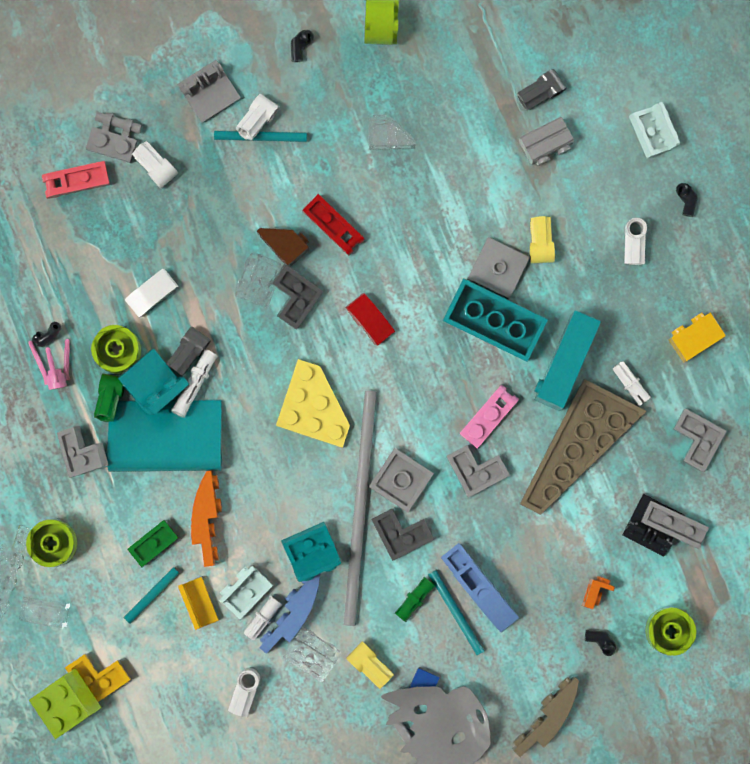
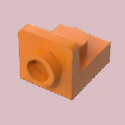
M597 576L596 580L590 579L581 606L593 609L594 605L598 606L602 597V592H599L600 587L614 591L615 587L610 585L611 580Z

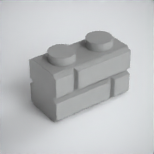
M562 117L519 138V143L530 164L537 163L538 166L550 160L549 156L556 152L558 155H562L571 150L570 145L574 142Z

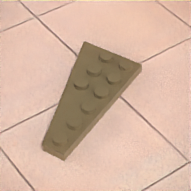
M583 379L520 505L541 515L646 410Z

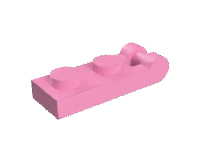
M503 384L500 385L459 433L476 449H478L519 400L516 395L512 396L506 391L507 388ZM499 397L507 403L503 408L495 403Z

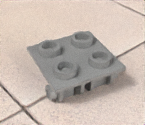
M214 60L177 84L202 123L241 99L217 60Z

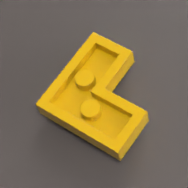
M84 654L65 667L67 672L76 668L98 702L131 680L119 660L98 673L87 655Z

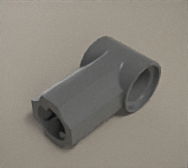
M551 69L537 78L536 82L519 91L517 96L522 106L528 111L544 100H550L558 96L567 88L555 69Z
M190 327L182 337L180 346L166 364L183 376L196 357H200L203 351L206 350L211 340L194 327Z

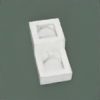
M161 269L130 294L125 301L140 318L158 302L163 301L178 285L165 269Z

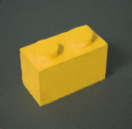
M702 312L691 319L692 325L687 328L681 325L671 332L673 337L669 339V342L683 363L726 336L711 312L707 315H704Z

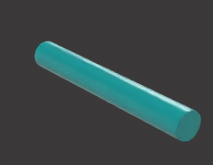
M173 567L124 616V619L131 624L180 572Z

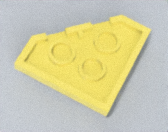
M298 359L276 426L343 448L350 425L321 367Z

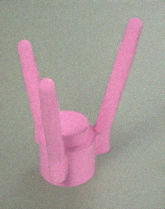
M65 340L63 373L61 368L55 369L49 347H46V354L50 371L46 372L33 342L29 341L28 344L41 371L44 384L48 385L49 390L67 387L66 381L70 380V340Z

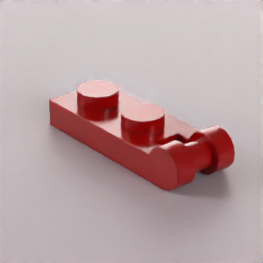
M319 194L302 210L348 256L354 252L353 248L357 244H361L365 240ZM346 233L351 235L347 242L341 239Z

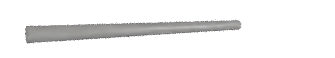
M365 391L343 623V625L355 626L376 403L375 391Z

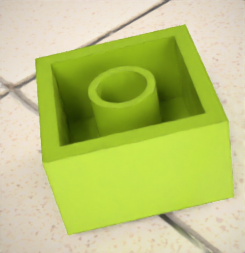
M76 668L29 699L55 740L102 708Z

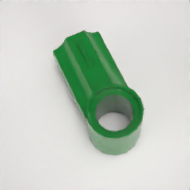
M104 373L101 375L98 388L99 396L94 412V418L100 421L114 422L119 399H122L125 390L118 376Z

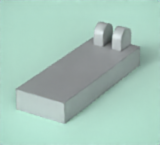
M653 501L649 502L641 520V523L697 549H700L701 543L709 527Z

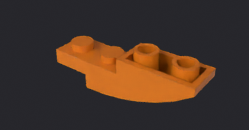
M206 471L201 480L193 504L191 518L192 545H202L204 567L215 566V561L219 560L217 546L213 547L212 537H216L215 525L210 523V519L219 518L218 513L222 512L221 499H216L215 489H219L218 476L213 475V471Z

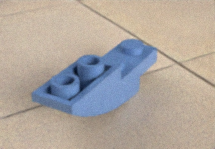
M460 543L441 557L454 574V577L500 633L519 619L515 611Z
M321 574L316 575L310 581H302L304 585L299 591L293 589L285 598L288 602L285 607L291 613L289 615L284 613L276 622L278 628L273 633L269 630L260 639L263 644L259 648L267 654L281 637L290 643L299 632L312 610Z

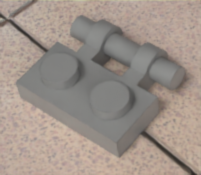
M97 112L95 121L103 123L102 129L92 127L86 150L131 163L132 153L135 151L138 141L129 137L131 132L140 134L142 125L134 123V120L128 118L123 120L114 117V114L108 112L106 114ZM111 126L123 129L122 135L110 132Z

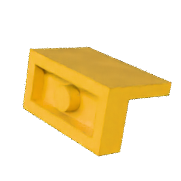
M202 577L178 585L195 630L219 621Z

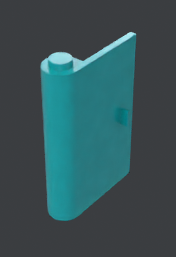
M193 400L185 418L171 411L177 401H170L155 415L146 414L136 401H119L114 422H108L107 453H105L108 466L105 467L108 468V472L222 471V400Z

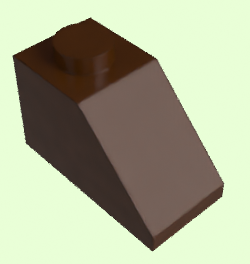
M259 228L257 230L260 238L289 267L309 251L307 246L309 241L301 232L296 234L294 230Z

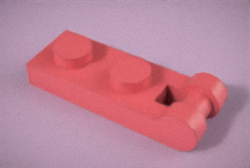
M105 161L42 175V181L46 183L47 190L45 195L47 199L110 185ZM61 179L62 187L56 188L55 181Z

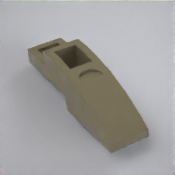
M573 676L571 679L566 677L558 685L560 690L556 694L552 695L550 693L541 701L543 706L540 710L546 716L543 719L538 717L530 725L532 730L526 735L522 733L513 742L515 746L512 749L519 757L537 741L544 748L560 730L569 715L577 694L579 680Z

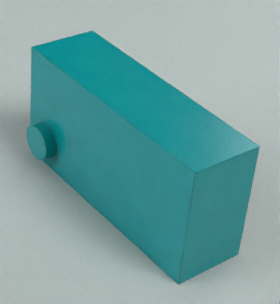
M463 278L443 321L528 362L548 319Z
M576 310L571 314L543 380L539 379L534 392L537 393L535 401L558 411L564 408L601 321Z

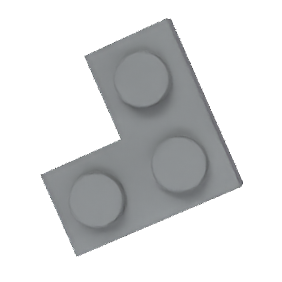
M686 408L673 430L693 440L683 462L701 472H705L726 430Z
M80 426L71 427L57 433L69 478L108 466L103 443L85 447Z
M467 445L446 456L468 498L510 476L499 455L479 466Z

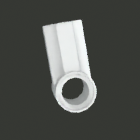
M260 93L252 102L247 114L236 126V130L244 139L253 140L262 127L272 121L280 106Z
M147 141L141 143L132 153L140 165L148 171L147 174L161 189L178 174L177 170L168 160L163 159Z
M632 218L624 226V264H645L647 224L641 218ZM632 223L640 225L641 233L639 235H633L630 232L629 227Z
M247 668L241 672L228 709L229 712L238 716L248 717L258 684L260 683V675L257 670ZM246 674L253 675L255 677V684L247 686L243 682V676Z

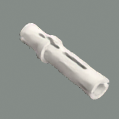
M204 350L196 367L191 369L192 374L188 380L189 385L182 390L171 410L176 415L185 418L201 385L209 377L208 373L218 357L215 353Z

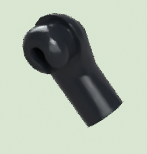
M302 30L291 40L292 62L303 61L302 50L314 39V35L310 30Z
M585 630V642H596L605 656H612L615 653L616 644L607 632Z

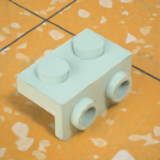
M659 102L650 108L635 112L629 116L646 158L668 152L680 144L677 132L674 130L663 102Z
M245 566L236 575L239 580L233 586L229 583L219 593L223 596L219 601L240 620L273 586L254 566H251L249 569Z

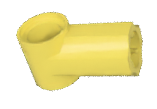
M539 216L531 218V264L554 263L555 248L554 242H552L551 217Z
M363 641L346 657L360 673L363 672L379 689L394 675Z

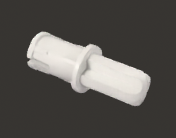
M622 361L613 368L615 374L624 384V390L627 389L638 403V406L651 398L639 383V377L636 378L625 362Z
M270 596L261 610L255 612L256 616L244 630V634L249 639L255 640L267 624L270 625L271 618L282 604Z

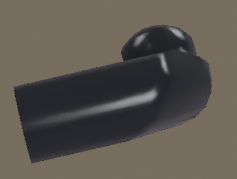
M680 183L676 187V193L685 203L682 215L694 217L698 199L697 194L690 185Z
M52 322L45 335L38 331L33 336L32 341L38 347H45L57 339L61 330V324Z

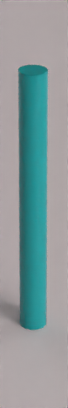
M214 131V140L307 142V133L258 132L253 140H246L240 136L238 131Z
M437 570L428 574L475 654L478 656L485 650Z

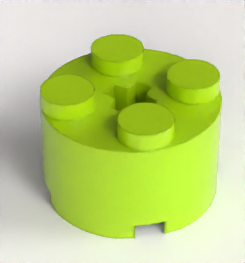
M366 0L364 44H397L399 0Z
M109 325L102 328L95 336L91 344V353L94 361L105 371L113 374H123L140 359L141 345L136 335L128 328L120 325ZM115 344L122 347L118 355L111 352L115 348Z
M43 520L36 524L28 533L26 539L27 552L41 566H62L72 560L75 555L77 537L72 527L65 522ZM52 537L54 541H57V546H53V550L51 546H47V541H51Z
M664 607L656 610L649 616L645 626V634L648 643L654 650L665 655L676 656L685 653L691 647L696 638V626L693 619L685 611L673 607ZM669 625L676 629V632L672 633V637L665 633V630L669 629Z

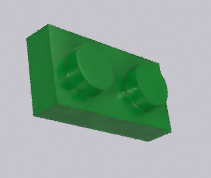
M163 520L127 550L143 568L179 539V537L169 524Z

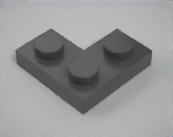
M284 264L271 282L272 285L289 296L277 317L297 330L323 291Z
M393 509L371 519L392 561L434 540L424 519L405 529H402Z

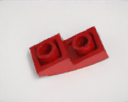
M362 293L345 307L357 325L363 328L374 345L378 346L395 332L387 319L365 293Z

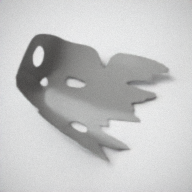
M465 686L454 689L449 694H445L440 687H414L388 692L381 696L382 699L400 707V709L389 715L386 725L406 721L414 723L410 729L415 732V735L401 749V752H409L412 757H416L417 762L415 764H474L489 749L491 736L487 713L474 693ZM426 705L427 711L423 714H416L414 707ZM477 709L481 711L484 723L479 721L476 714ZM468 714L471 715L473 722L467 720ZM457 732H463L465 739L458 744L452 745L451 740Z

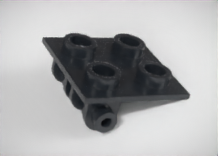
M643 494L622 536L664 557L667 550L669 551L673 544V537L641 523L650 501H653L683 516L685 515Z

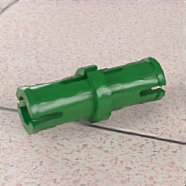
M423 577L417 587L406 595L408 597L395 611V614L404 622H407L413 612L423 605L424 599L436 586Z

